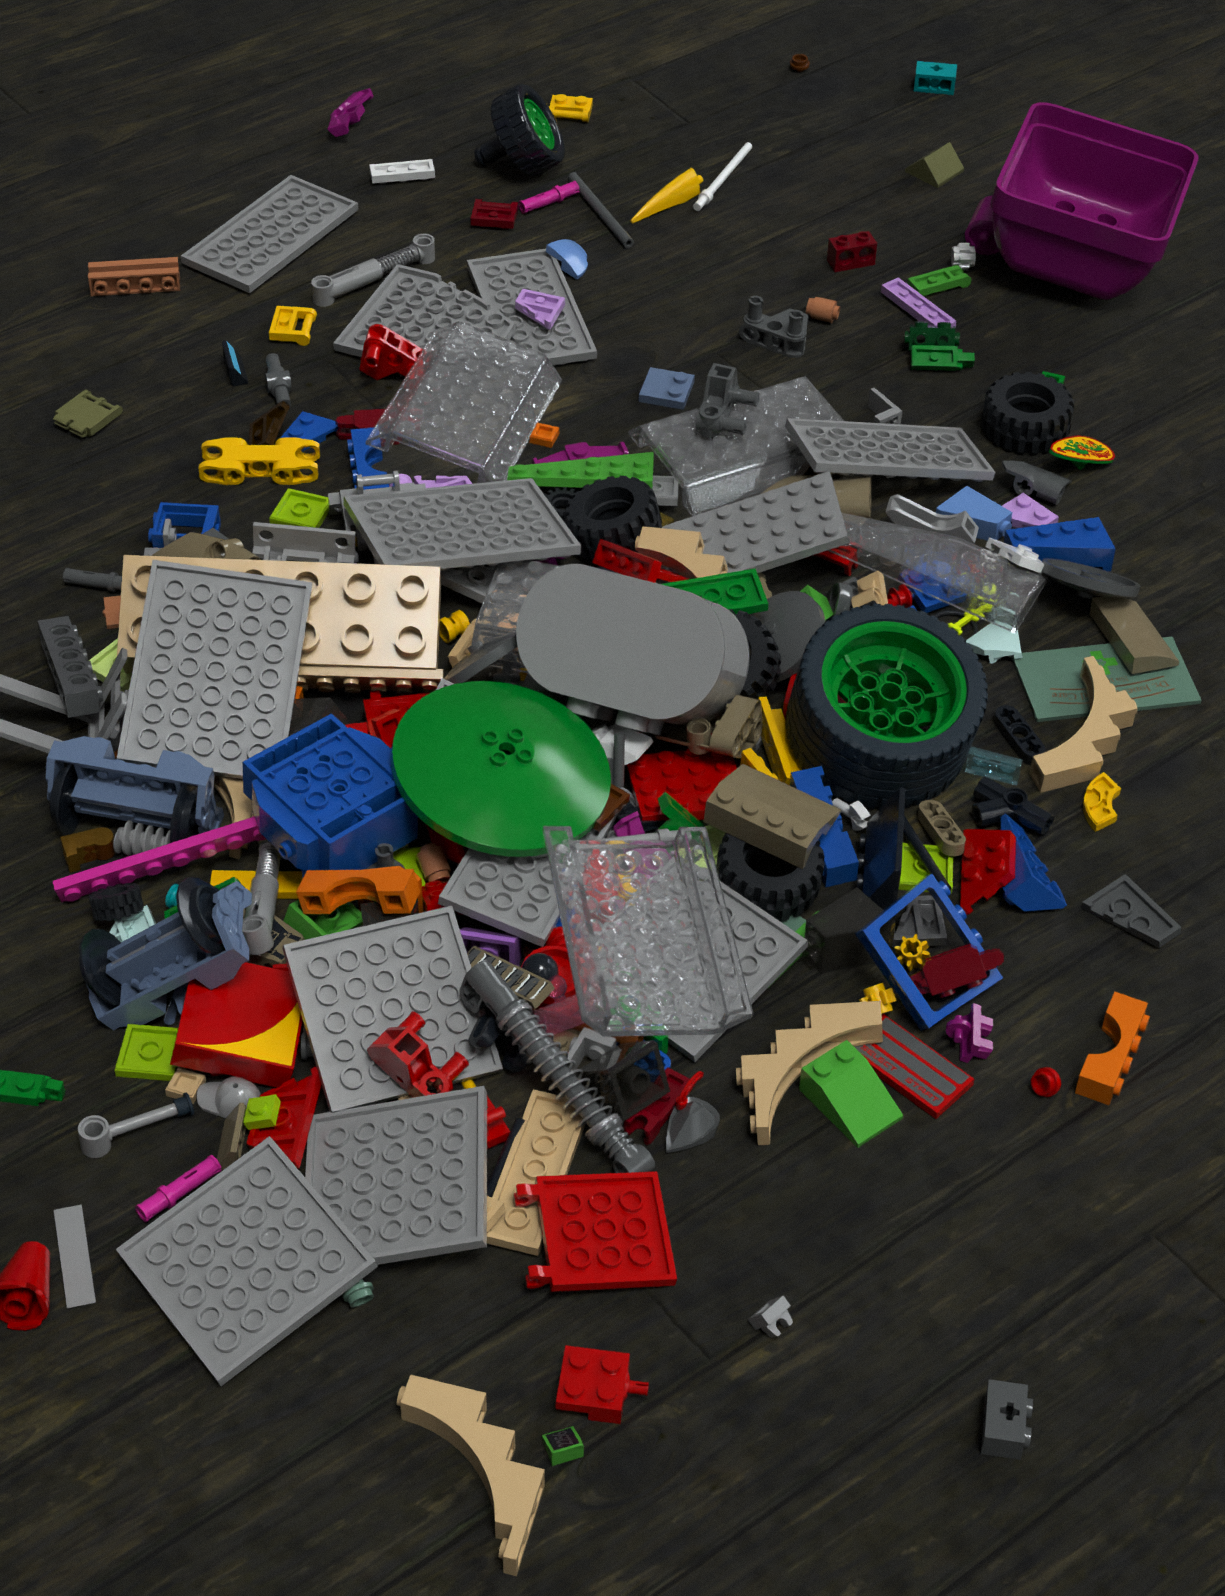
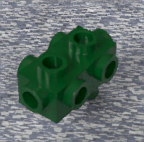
M915 321V325H910V331H905L904 344H909V350H911L912 345L959 346L960 332H955L956 328L951 326L950 322H938L937 326H929L928 322ZM918 335H923L925 341L919 343L916 338Z

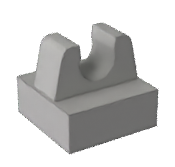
M784 1296L769 1300L748 1320L755 1330L761 1328L769 1337H777L781 1333L776 1327V1321H779L784 1328L793 1323L787 1310L791 1305Z

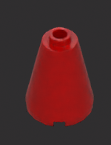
M35 1241L23 1243L0 1273V1320L8 1323L6 1328L24 1331L40 1326L42 1320L47 1317L50 1308V1251L45 1245Z

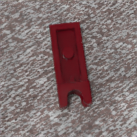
M667 1067L637 1106L634 1105L625 1117L624 1132L631 1135L635 1130L643 1129L646 1135L644 1144L650 1145L660 1133V1128L670 1117L676 1105V1098L680 1096L690 1078Z

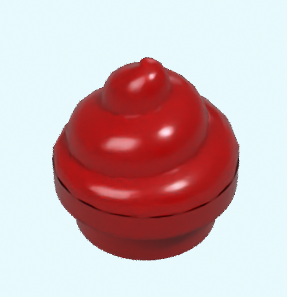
M1043 1067L1038 1069L1032 1076L1031 1086L1036 1094L1043 1097H1051L1060 1090L1061 1078L1056 1070L1050 1067Z

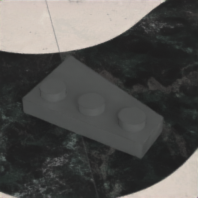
M1126 874L1082 902V909L1158 948L1181 934V926Z

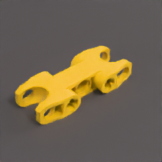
M284 437L278 439L275 445H248L241 438H220L207 440L201 446L202 458L206 461L199 464V477L208 483L237 485L242 483L245 477H272L275 483L296 485L313 482L318 479V464L314 461L320 458V445L314 440ZM214 447L217 448L220 451V453H209L207 449ZM311 447L315 452L302 453V449ZM215 469L218 472L215 475H208L204 470ZM300 469H310L313 473L304 475L300 472Z

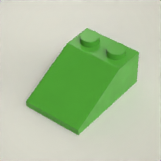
M845 1040L801 1068L799 1090L857 1148L903 1119L902 1112L868 1060L848 1040Z

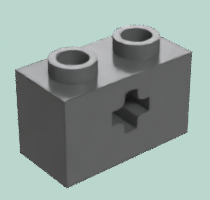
M988 1380L984 1399L981 1454L1021 1460L1023 1448L1030 1447L1031 1428L1026 1427V1418L1031 1419L1033 1399L1027 1398L1028 1385Z

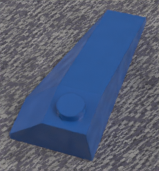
M1007 814L1001 816V830H1011L1016 836L1015 879L1002 887L1004 899L1011 906L1016 904L1023 911L1063 909L1067 906L1063 894L1055 881L1050 883L1049 878L1045 874L1049 870L1034 854L1036 849L1024 829Z

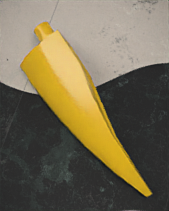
M693 168L680 174L656 193L634 215L630 222L635 223L657 212L685 203L700 194L699 184L703 183L702 176H697Z

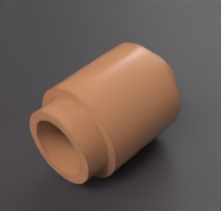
M821 297L809 298L806 314L811 316V319L832 323L834 319H838L840 306H837V301Z
M435 843L422 846L416 857L425 881L448 882L451 878V868L443 847L440 845L436 846Z

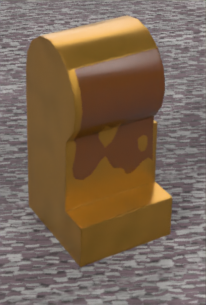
M95 828L60 837L63 854L70 873L81 870L80 864L95 861L96 859L107 860L116 853L113 847L114 835L108 828Z

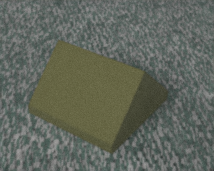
M949 142L905 168V172L939 188L964 172V167Z

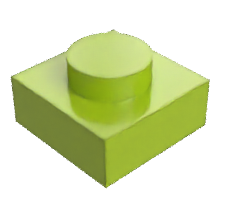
M277 1095L249 1098L243 1121L248 1130L276 1126L281 1104Z

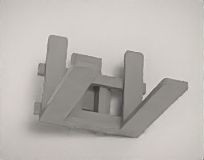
M121 648L101 686L103 701L99 702L100 712L74 717L88 723V737H101L111 741L113 751L119 748L129 693L126 689L124 692L120 691V672L127 660V649ZM0 674L1 692L66 714L60 695ZM111 690V709L104 720V703ZM0 719V737L46 753L50 752L54 740L63 742V740Z

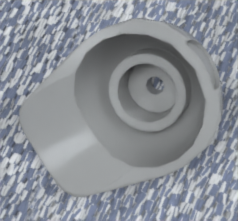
M229 1077L223 1082H208L200 1085L197 1090V1102L203 1111L226 1118L239 1103H244L247 1108L249 1098L260 1097L261 1092L252 1082L246 1079Z

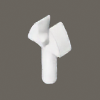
M839 798L832 801L833 806L841 809L842 814L851 818L853 830L860 831L867 827L868 821L864 819L869 817L870 814L860 801L850 805Z

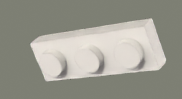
M432 159L369 165L372 183L384 184L394 181L406 182L408 180L435 178Z

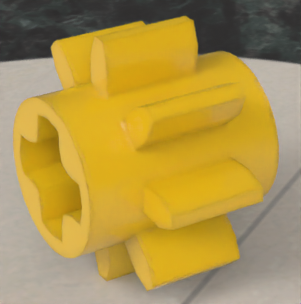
M917 934L913 938L907 939L903 936L901 946H895L896 954L900 955L897 957L901 965L905 963L909 972L912 968L919 967L922 969L924 959L931 957L930 953L925 951L929 947L927 940L920 942Z
M884 983L863 989L865 997L859 999L860 1002L880 1001L881 1015L892 1011L891 1003L897 1001L893 988L885 989Z

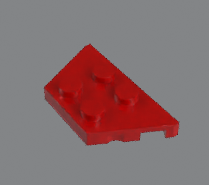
M963 830L966 842L964 853L962 854L960 906L966 915L974 911L971 905L984 896L988 900L998 889L1015 879L1016 836L1011 830Z
M317 1067L310 1069L312 1075L298 1082L295 1078L284 1082L280 1087L272 1088L260 1095L262 1097L276 1094L281 1104L276 1126L250 1130L246 1143L250 1149H253L270 1136L296 1168H300L321 1088Z

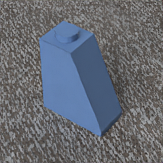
M968 486L936 508V513L941 515H954L966 511L979 527L976 537L988 541L990 537L998 540L1005 536V530L1012 528L1011 519L1013 512Z

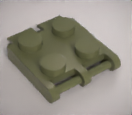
M85 389L56 410L53 420H55L54 424L66 430L70 429V432L83 438L94 435L122 413L123 408L119 405L114 406L108 403L103 397L97 398Z

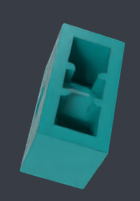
M917 61L914 92L954 95L957 64Z

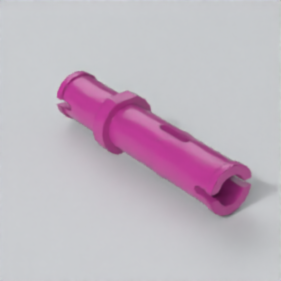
M571 181L562 186H553L549 191L519 201V204H521L519 209L522 214H526L556 201L560 203L564 201V198L579 194V185L576 181Z
M210 1155L167 1186L161 1185L158 1187L155 1194L135 1206L139 1217L144 1222H148L165 1208L171 1209L174 1207L177 1200L222 1171L219 1161L213 1155Z

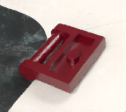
M476 199L471 215V225L513 229L516 216L518 215L519 203L483 202L482 199Z

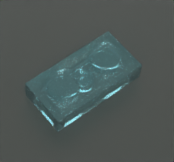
M971 746L965 772L1017 785L1023 760Z

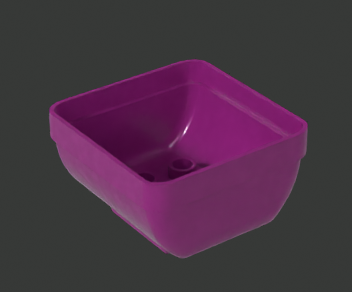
M1035 103L1030 107L996 181L993 195L983 198L974 211L965 231L966 242L969 243V246H975V251L982 255H992L1000 252L1009 268L1017 273L1101 300L1116 298L1142 282L1150 273L1155 263L1163 258L1199 159L1198 154L1190 147L1175 141L1056 104Z

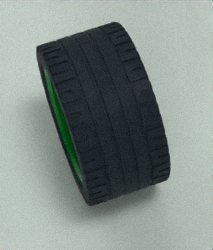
M893 604L864 605L861 608L855 607L851 608L850 611H843L839 616H833L830 618V621L828 620L822 624V627H819L810 638L805 647L787 706L786 734L790 748L793 750V755L799 760L798 763L802 768L810 769L822 766L825 773L822 779L824 787L830 786L834 796L842 797L847 802L860 801L868 808L878 807L880 809L902 787L905 788L904 808H908L910 805L916 806L924 800H931L932 797L938 796L959 775L987 707L988 686L981 662H978L979 658L976 653H973V648L966 643V640L961 635H958L956 630L949 628V625L945 622H940L933 615L929 616L926 612H919L911 607L904 608V606H893ZM837 695H839L846 703H838ZM931 725V727L926 732L919 728L921 726Z

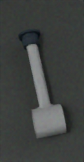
M185 1092L183 1097L174 1099L172 1104L111 1125L108 1124L105 1118L98 1115L84 1118L78 1125L82 1153L90 1158H100L110 1151L112 1137L174 1115L178 1117L186 1114L193 1116L194 1108L188 1093Z

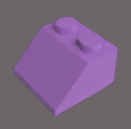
M468 927L460 929L467 953L473 946H476L519 966L522 956V938L510 933Z

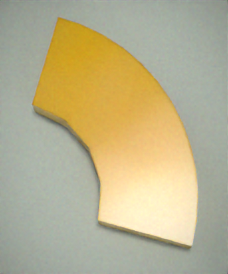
M1105 772L1099 774L1090 782L1083 801L1085 818L1095 832L1115 823L1118 816L1112 808V801L1120 795L1121 788Z

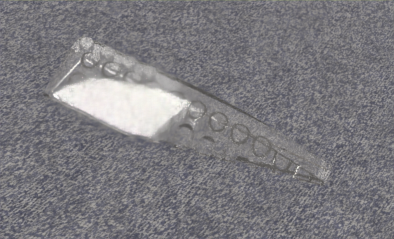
M842 513L850 543L827 550L870 570L880 571L888 578L1013 633H1016L1049 578L1047 575L1021 567L1001 555L959 537Z

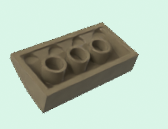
M1092 598L1090 616L1131 674L1179 665L1177 657L1136 601L1127 598Z

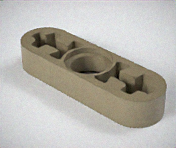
M935 800L922 801L919 804L918 820L940 851L948 856L963 854L966 837L943 805Z

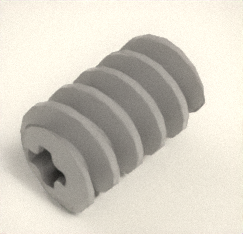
M128 820L125 826L120 827L115 834L114 851L118 854L123 852L126 856H132L170 844V830L167 832L166 837L164 836V829L161 827L154 834L153 825H148L145 832H143L144 827L142 823H138L135 829H133V822Z

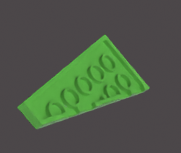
M654 452L589 457L587 459L529 465L519 464L509 466L507 480L532 478L537 486L582 488L587 484H593L595 480H604L610 476L618 478L621 475L627 476L630 479L631 477L638 478L652 489Z

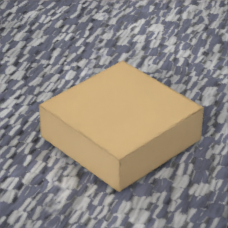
M178 1067L165 1089L166 1096L177 1099L183 1097V1093L187 1092L192 1104H194L197 1099L199 1086L206 1083L205 1075Z

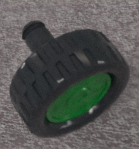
M518 84L492 101L491 119L497 136L481 144L480 148L476 147L474 156L481 166H487L488 163H493L508 155L522 172L529 176H538L563 161L565 145L559 125L546 102L532 87L526 84Z

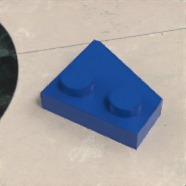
M302 411L281 438L297 437L321 443L326 440V435L337 432L340 427L333 420ZM305 447V448L302 449V451H304V450H306V449H308V448H311V447Z

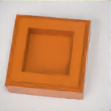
M537 423L529 436V443L552 448L559 436V427Z

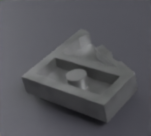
M932 895L917 896L907 905L906 911L902 914L896 933L892 936V947L901 946L903 936L907 939L913 938L915 934H917L920 942L927 940L928 946L946 945L947 935L942 910Z

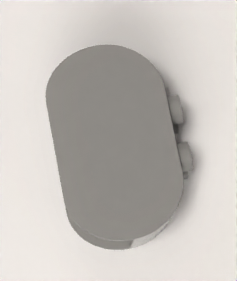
M568 564L549 571L533 585L524 599L518 615L516 627L517 647L520 658L528 673L547 690L569 696L566 707L579 715L611 722L614 710L618 709L616 725L661 735L664 722L687 726L691 720L697 718L710 721L726 711V705L730 704L733 698L741 693L747 678L749 645L745 631L737 617L727 608L685 590L587 565Z

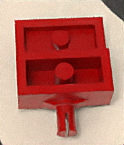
M565 1345L556 1397V1409L588 1413V1420L621 1424L624 1401L628 1393L648 1396L649 1382L630 1380V1353Z

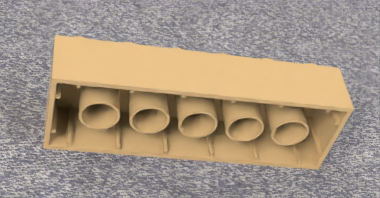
M139 555L123 556L117 656L121 648L127 649V660L123 666L125 673H132L152 560L312 582L300 665L438 669L441 602L440 567Z

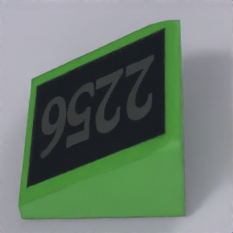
M574 1426L542 1435V1440L552 1466L584 1457V1445Z

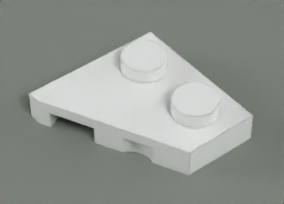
M990 537L988 538L985 545L986 548L999 552V555L1021 567L1038 573L1042 572L1044 563L1038 559L1039 555L1032 552L1031 548L1021 544L1018 547H1014Z

